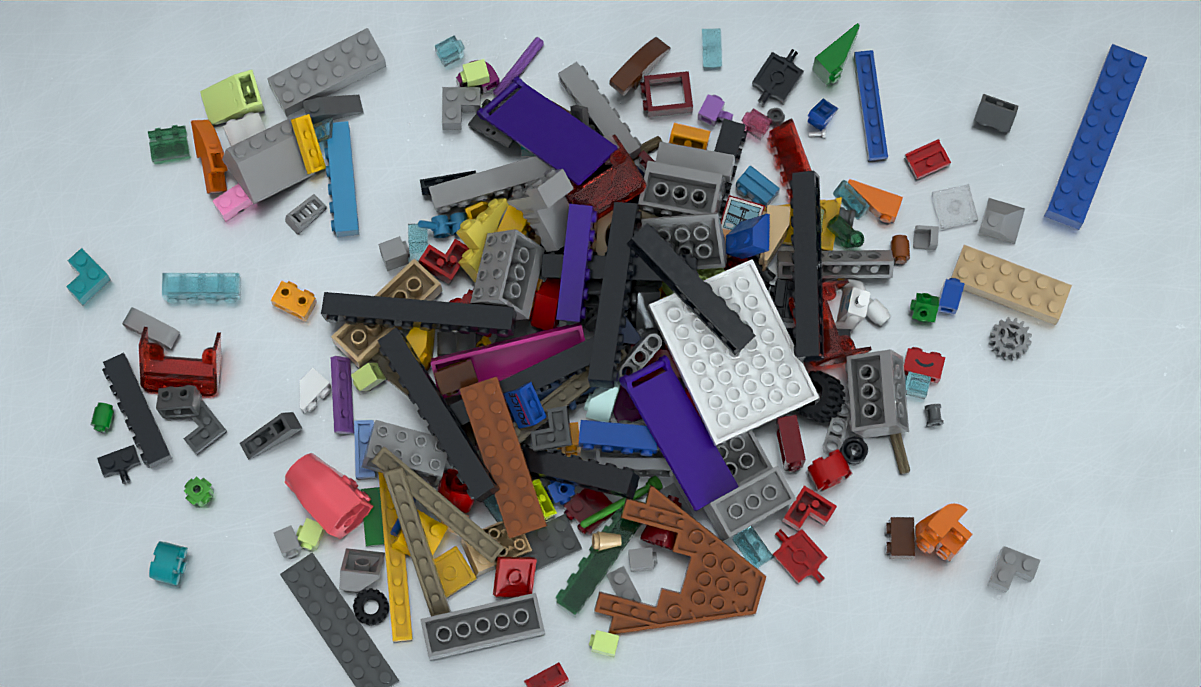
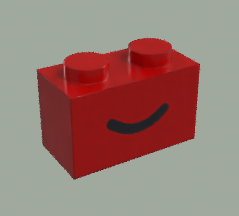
M918 347L908 348L904 359V373L906 376L939 383L946 357H942L937 352H923Z

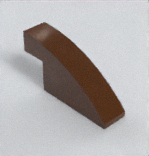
M658 37L653 38L641 47L609 80V85L623 96L631 88L636 90L640 83L643 82L644 76L650 74L671 47Z

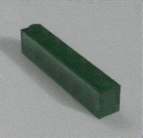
M623 508L621 511L616 510L611 518L613 520L611 525H606L602 532L620 534L621 546L601 551L593 549L591 546L589 549L590 555L587 558H582L578 564L580 568L578 572L570 575L567 580L568 586L566 589H561L555 597L557 599L556 605L574 618L577 617L642 524L621 518Z

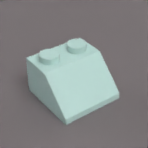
M618 378L617 382H614L613 389L597 387L593 394L589 393L584 410L587 411V418L600 422H609L620 389V378Z

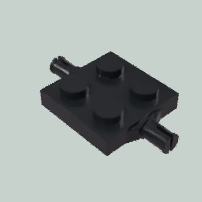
M791 49L787 57L771 52L752 81L753 85L763 91V94L758 99L759 103L762 101V104L765 105L769 96L775 97L783 103L785 102L804 73V70L793 63V60L798 55L797 51L794 52V49Z

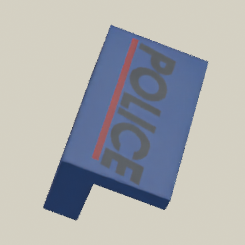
M531 382L525 383L516 390L503 393L519 429L536 425L547 417Z

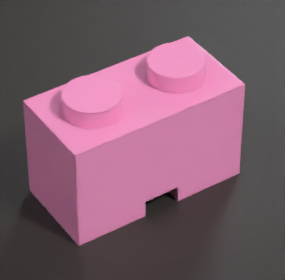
M239 183L213 200L215 208L225 222L237 215L242 209H246L253 204Z

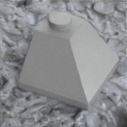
M988 198L979 234L1015 244L1025 208Z
M346 548L340 569L339 590L359 592L378 580L385 553Z

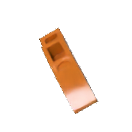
M192 120L191 126L197 158H201L206 191L207 193L225 192L227 187L224 172L228 171L222 161L224 152L218 135L209 120Z

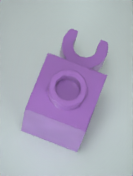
M708 94L698 113V120L715 127L718 119L722 122L724 119L732 121L733 114L723 111L725 101H722L721 97Z

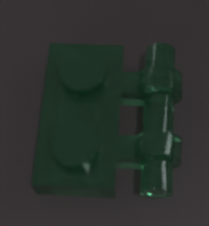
M172 125L171 128L161 129L160 127L155 128L153 131H148L149 139L156 138V141L149 142L152 162L190 156L187 136L179 137V134L187 133L185 125ZM173 135L172 139L163 140V136Z

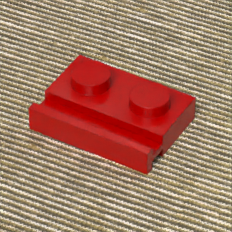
M939 139L905 154V158L916 180L951 164Z

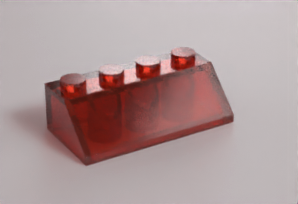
M792 118L770 130L769 138H767L768 146L770 149L773 148L775 154L773 155L774 163L776 166L779 165L781 170L779 172L782 183H786L788 200L793 198V191L790 189L792 173L812 171Z

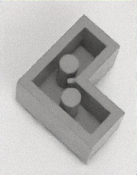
M442 87L443 130H462V112H477L481 108L480 87Z
M1003 546L987 586L1006 593L1014 576L1031 582L1035 577L1041 560Z

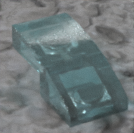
M721 28L702 29L703 67L722 66Z
M408 224L409 263L413 259L419 261L428 246V229L420 228L418 224Z

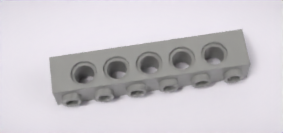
M892 250L822 251V278H893L894 260ZM777 251L778 279H792L794 264L792 263L791 255L794 251Z

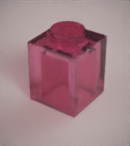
M754 108L750 113L747 111L741 120L746 125L745 131L760 141L772 124L770 118Z

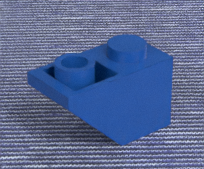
M956 278L945 280L940 292L938 311L956 314L965 283Z

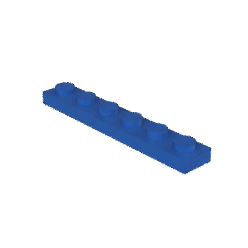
M873 50L854 52L869 161L888 159Z

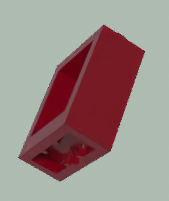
M689 71L644 76V81L640 83L641 94L645 93L646 100H643V110L647 111L648 117L693 113ZM681 81L684 103L652 106L650 84Z
M797 415L777 418L775 429L784 471L789 470L790 473L800 471V468L804 466L806 458Z

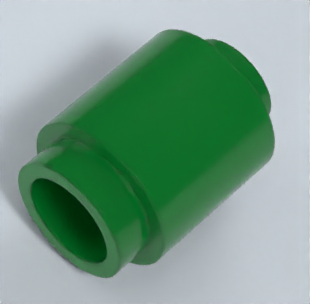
M98 402L94 408L90 425L94 427L95 431L105 432V429H110L114 413L112 405Z

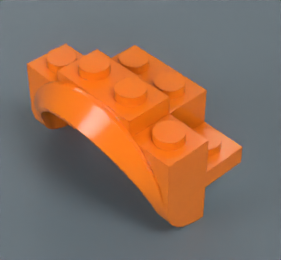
M948 504L915 525V537L917 538L915 542L918 543L917 547L922 552H928L929 554L936 549L940 558L951 561L973 535L958 522L968 509L960 504Z

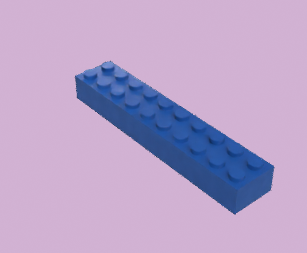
M1115 44L1111 45L1044 217L1080 230L1146 63V56Z

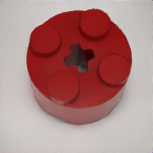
M839 449L829 453V457L825 459L823 457L812 461L813 464L807 467V471L818 491L829 489L839 484L843 476L847 479L853 474Z
M448 469L445 474L443 473L437 491L461 512L467 513L472 508L475 499L472 500L466 491L468 487L458 479L456 475L458 471Z

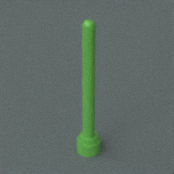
M656 475L649 478L645 486L636 490L633 500L648 493L650 485L659 491L663 489L660 479ZM623 497L584 519L580 523L581 527L586 528L622 508L626 498Z

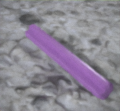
M535 37L494 89L493 94L495 96L499 95L512 83L516 76L522 73L544 45L542 39Z

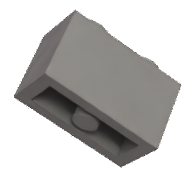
M400 236L378 244L387 272L409 264V248L406 241L402 242Z

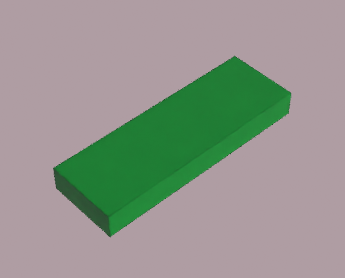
M380 487L361 489V492L364 491L371 498L369 502L374 506L369 514L363 518L366 547L384 546Z

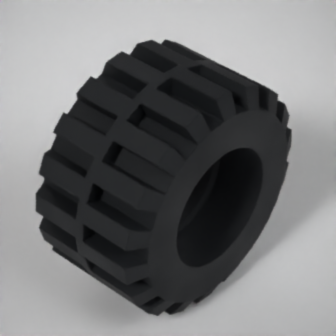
M818 370L810 371L808 375L817 393L822 389V397L817 404L813 401L796 409V411L800 415L816 422L831 421V417H837V412H841V406L845 403V400H843V397H846L845 392H843L845 388L836 377Z

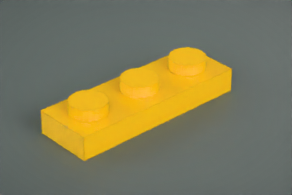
M310 114L291 119L307 174L326 169Z

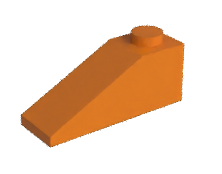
M849 179L846 188L876 217L880 218L882 222H895L903 197Z

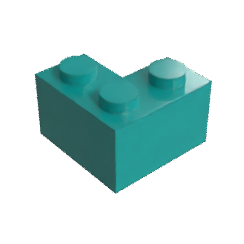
M83 248L67 260L79 275L66 287L83 306L111 279Z

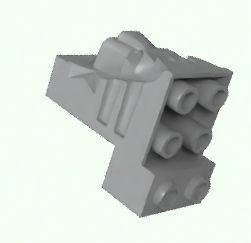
M554 168L546 171L543 178L527 182L524 189H519L512 193L513 197L507 201L509 205L522 211L524 219H527L536 235L541 237V244L546 252L559 250L565 245L569 203L565 195L574 189L563 169L555 170Z

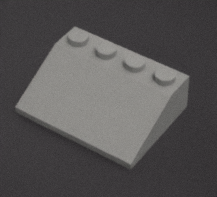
M289 119L227 148L222 158V161L253 205L316 173L307 174L295 132Z
M718 212L641 220L642 228L647 223L653 226L658 231V235L663 240L668 241L677 254L681 256L682 254H691L693 258L698 259V270L726 267L728 255L726 254V242Z
M752 429L716 445L739 487L773 468Z

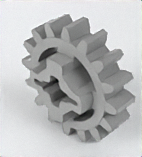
M1007 317L1006 322L1001 319L999 325H994L995 331L990 333L993 336L990 339V343H995L992 349L999 350L997 355L1004 353L1005 359L1009 355H1011L1012 359H1015L1016 354L1022 357L1023 351L1027 352L1029 349L1027 346H1030L1032 341L1028 340L1032 337L1031 333H1027L1029 326L1024 328V321L1019 324L1016 317L1014 321H1011L1009 317ZM1002 331L1003 337L999 340V332ZM1008 336H1009V337H1014L1015 339H1014V340H1012V339L1008 340L1007 338H1008ZM1023 336V344L1021 346L1019 339Z

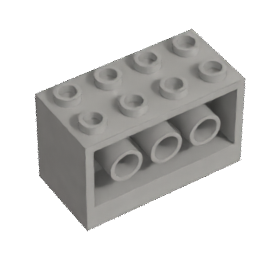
M648 161L638 202L639 208L657 217L717 212L719 215L725 188L723 174Z
M516 229L487 233L471 304L514 307L517 313L516 320L529 319L541 270L542 254L545 253V248Z
M891 349L847 356L845 370L848 374V381L846 382V387L850 395L848 408L851 411L849 426L852 432L864 438L909 432L903 356Z
M375 420L370 432L362 468L383 473L371 461L384 446L429 485L437 487L443 476L448 455L446 451L443 452L437 444L439 440L436 436Z
M628 420L619 421L621 424L646 426L644 421H639V423H631ZM658 445L657 453L652 454V456H642L639 452L622 454L618 450L607 453L602 452V449H596V460L600 462L599 464L611 463L620 469L629 467L634 469V472L639 477H653L655 475L657 477H673V472Z
M776 466L709 503L703 509L719 538L724 541L797 499L779 467Z

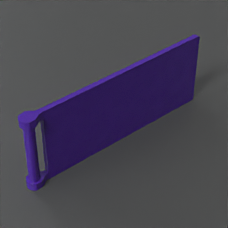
M518 76L483 109L480 108L476 112L480 119L496 127L555 170L563 169L568 179L576 185L583 183L618 151L616 145L527 85ZM521 88L502 106H500L494 113H492L491 115L488 114L497 105H499L506 97H508L515 89Z
M666 355L659 357L658 361L630 375L620 377V384L627 390L695 511L739 487L717 447L714 446L707 429L671 368L670 360ZM661 367L666 371L634 388L632 386L633 381Z

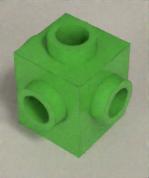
M197 476L194 479L191 478L184 486L186 488L184 492L187 495L185 499L192 505L197 504L200 507L204 504L206 505L213 497L212 494L214 492L210 488L212 484L205 478L201 480ZM198 487H200V488H201L200 492L195 493V491L198 489Z

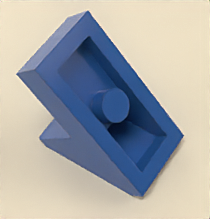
M823 98L810 110L807 122L822 131L839 108Z

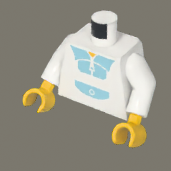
M837 278V282L835 284L831 283V285L838 288L845 287L837 321L833 323L829 319H824L823 323L827 325L824 329L853 330L866 317L870 292L866 291L861 281Z

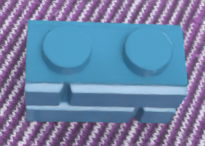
M751 165L736 182L738 193L744 197L747 195L752 199L751 202L765 205L766 208L780 191L777 185Z

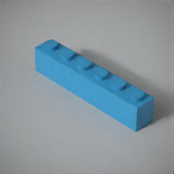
M349 122L326 123V130H323V139L328 144V148H324L325 159H329V166H326L327 177L331 178V184H328V194L332 195L333 202H329L330 213H334V220H331L332 232L335 231L337 237L360 235Z

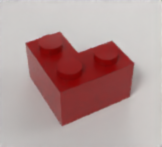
M454 239L448 251L444 254L429 244L418 262L429 273L449 285L460 268L458 262L469 248L467 245Z
M547 278L545 282L541 283L540 289L535 291L533 299L535 305L530 313V318H532L531 326L549 330L556 328L559 324V320H556L561 279Z
M804 485L796 497L797 500L793 502L782 522L799 531L809 515L821 524L826 525L837 506Z

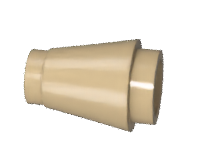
M599 531L592 534L593 549L601 551L621 546L620 534Z

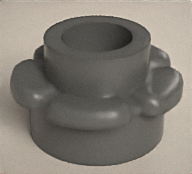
M772 108L767 112L768 116L766 119L774 126L780 125L785 120V114H783L780 108Z

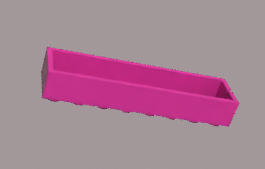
M578 322L431 358L433 374L434 370L471 358L479 382L496 376L499 381L504 380L585 341L582 324ZM435 378L436 386H437L438 390L440 391L439 386H438L437 381H436V378ZM458 389V393L451 396L460 395V390ZM446 394L442 395L443 398L451 397Z

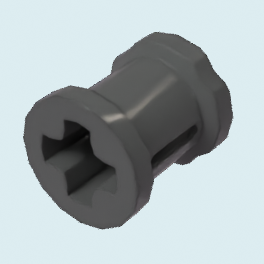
M941 404L924 406L928 417L927 426L944 424V420L941 419Z

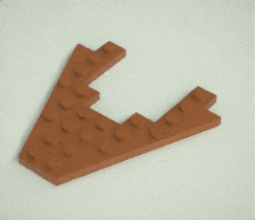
M650 485L645 503L626 498L621 518L677 532L672 551L690 556L680 592L661 588L656 606L599 591L594 611L612 616L608 633L620 634L756 614L767 577L764 573L654 486Z

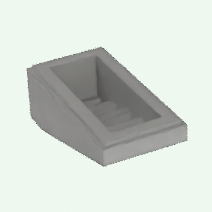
M313 194L288 213L285 222L298 234L316 219L327 206ZM313 203L318 209L315 210L310 204Z

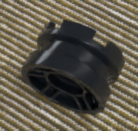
M848 437L844 440L840 453L843 454L848 465L855 466L865 460L868 454V446L860 437ZM851 448H856L858 452L853 455Z

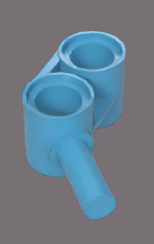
M464 212L454 213L450 215V219H448L447 215H438L432 217L431 221L420 220L418 227L431 229L434 238L458 236L456 232L461 228V223L467 220V216Z

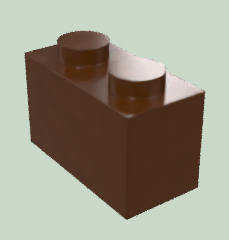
M471 358L434 370V375L442 395H454L458 393V389L479 382Z
M891 517L889 523L885 525V532L889 534V542H886V554H889V559H913L915 556L914 517Z

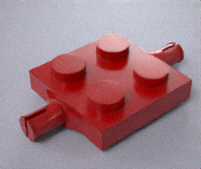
M782 529L775 533L783 543L772 554L774 558L798 584L811 575L820 584L825 577L818 571V568L828 558L803 529L790 537Z

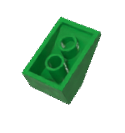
M858 23L815 57L812 70L826 86L831 82L834 84L841 78V73L860 28Z

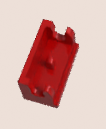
M558 662L531 678L524 680L527 687H560L569 682V679Z

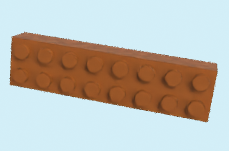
M496 376L459 389L484 464L500 488L494 494L509 539L548 526L498 377Z

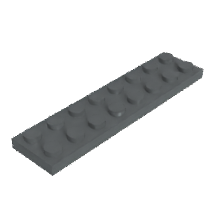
M313 552L280 574L355 687H392L400 682Z

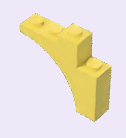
M506 198L491 200L484 212L480 213L476 219L463 221L460 225L461 228L456 232L469 248V250L464 252L463 258L458 263L474 282H476L487 233L497 232L500 219L509 205Z

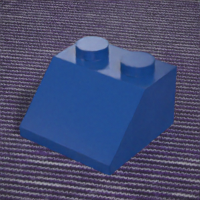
M770 214L742 221L726 235V254L745 259L769 251Z

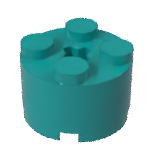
M159 541L153 553L155 558L154 562L151 561L149 577L177 586L180 573H184L186 568V562H183L187 555L188 548Z

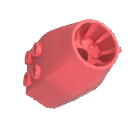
M314 453L306 454L298 459L285 475V484L295 493L303 507L328 534L342 539L363 522V518L374 507L369 502L371 500L369 495L364 491L361 492L357 488L359 485L352 478L349 479Z

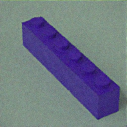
M569 204L556 320L582 323V319L586 318L587 308L584 307V300L588 299L589 294L586 282L590 280L591 269H588L589 261H592L593 250L590 247L591 242L595 240V230L592 229L593 222L596 223L597 211H595L593 206Z

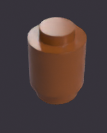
M906 235L893 236L890 241L893 260L896 264H905L910 259L909 240Z

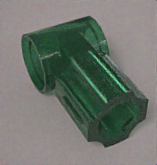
M839 214L835 215L828 222L827 228L841 241V245L845 249L857 248L863 245L864 235L862 232L854 230Z

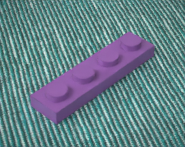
M333 356L330 359L334 433L352 434L354 433L350 359Z

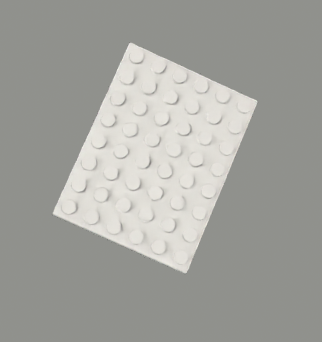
M753 259L704 280V282L711 285L712 291L717 296L725 300L726 305L731 310L738 313L739 319L744 324L749 325L756 335L736 355L718 339L675 293L648 305L714 446L820 398L803 362L794 355V344Z

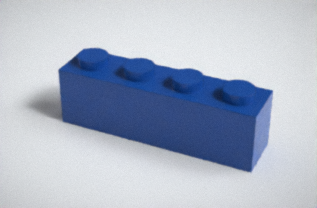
M581 420L578 447H582L583 450L593 451L596 448L602 449V452L607 453L618 450L622 454L639 452L642 456H652V454L657 453V443L647 426Z

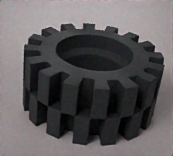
M369 588V590L364 589L363 592L357 594V597L354 599L353 609L355 616L361 623L376 625V623H381L387 617L389 603L383 593L377 589ZM368 600H375L379 608L376 613L367 614L363 609L364 603Z

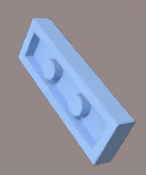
M374 420L354 421L356 479L375 478V471L362 468Z

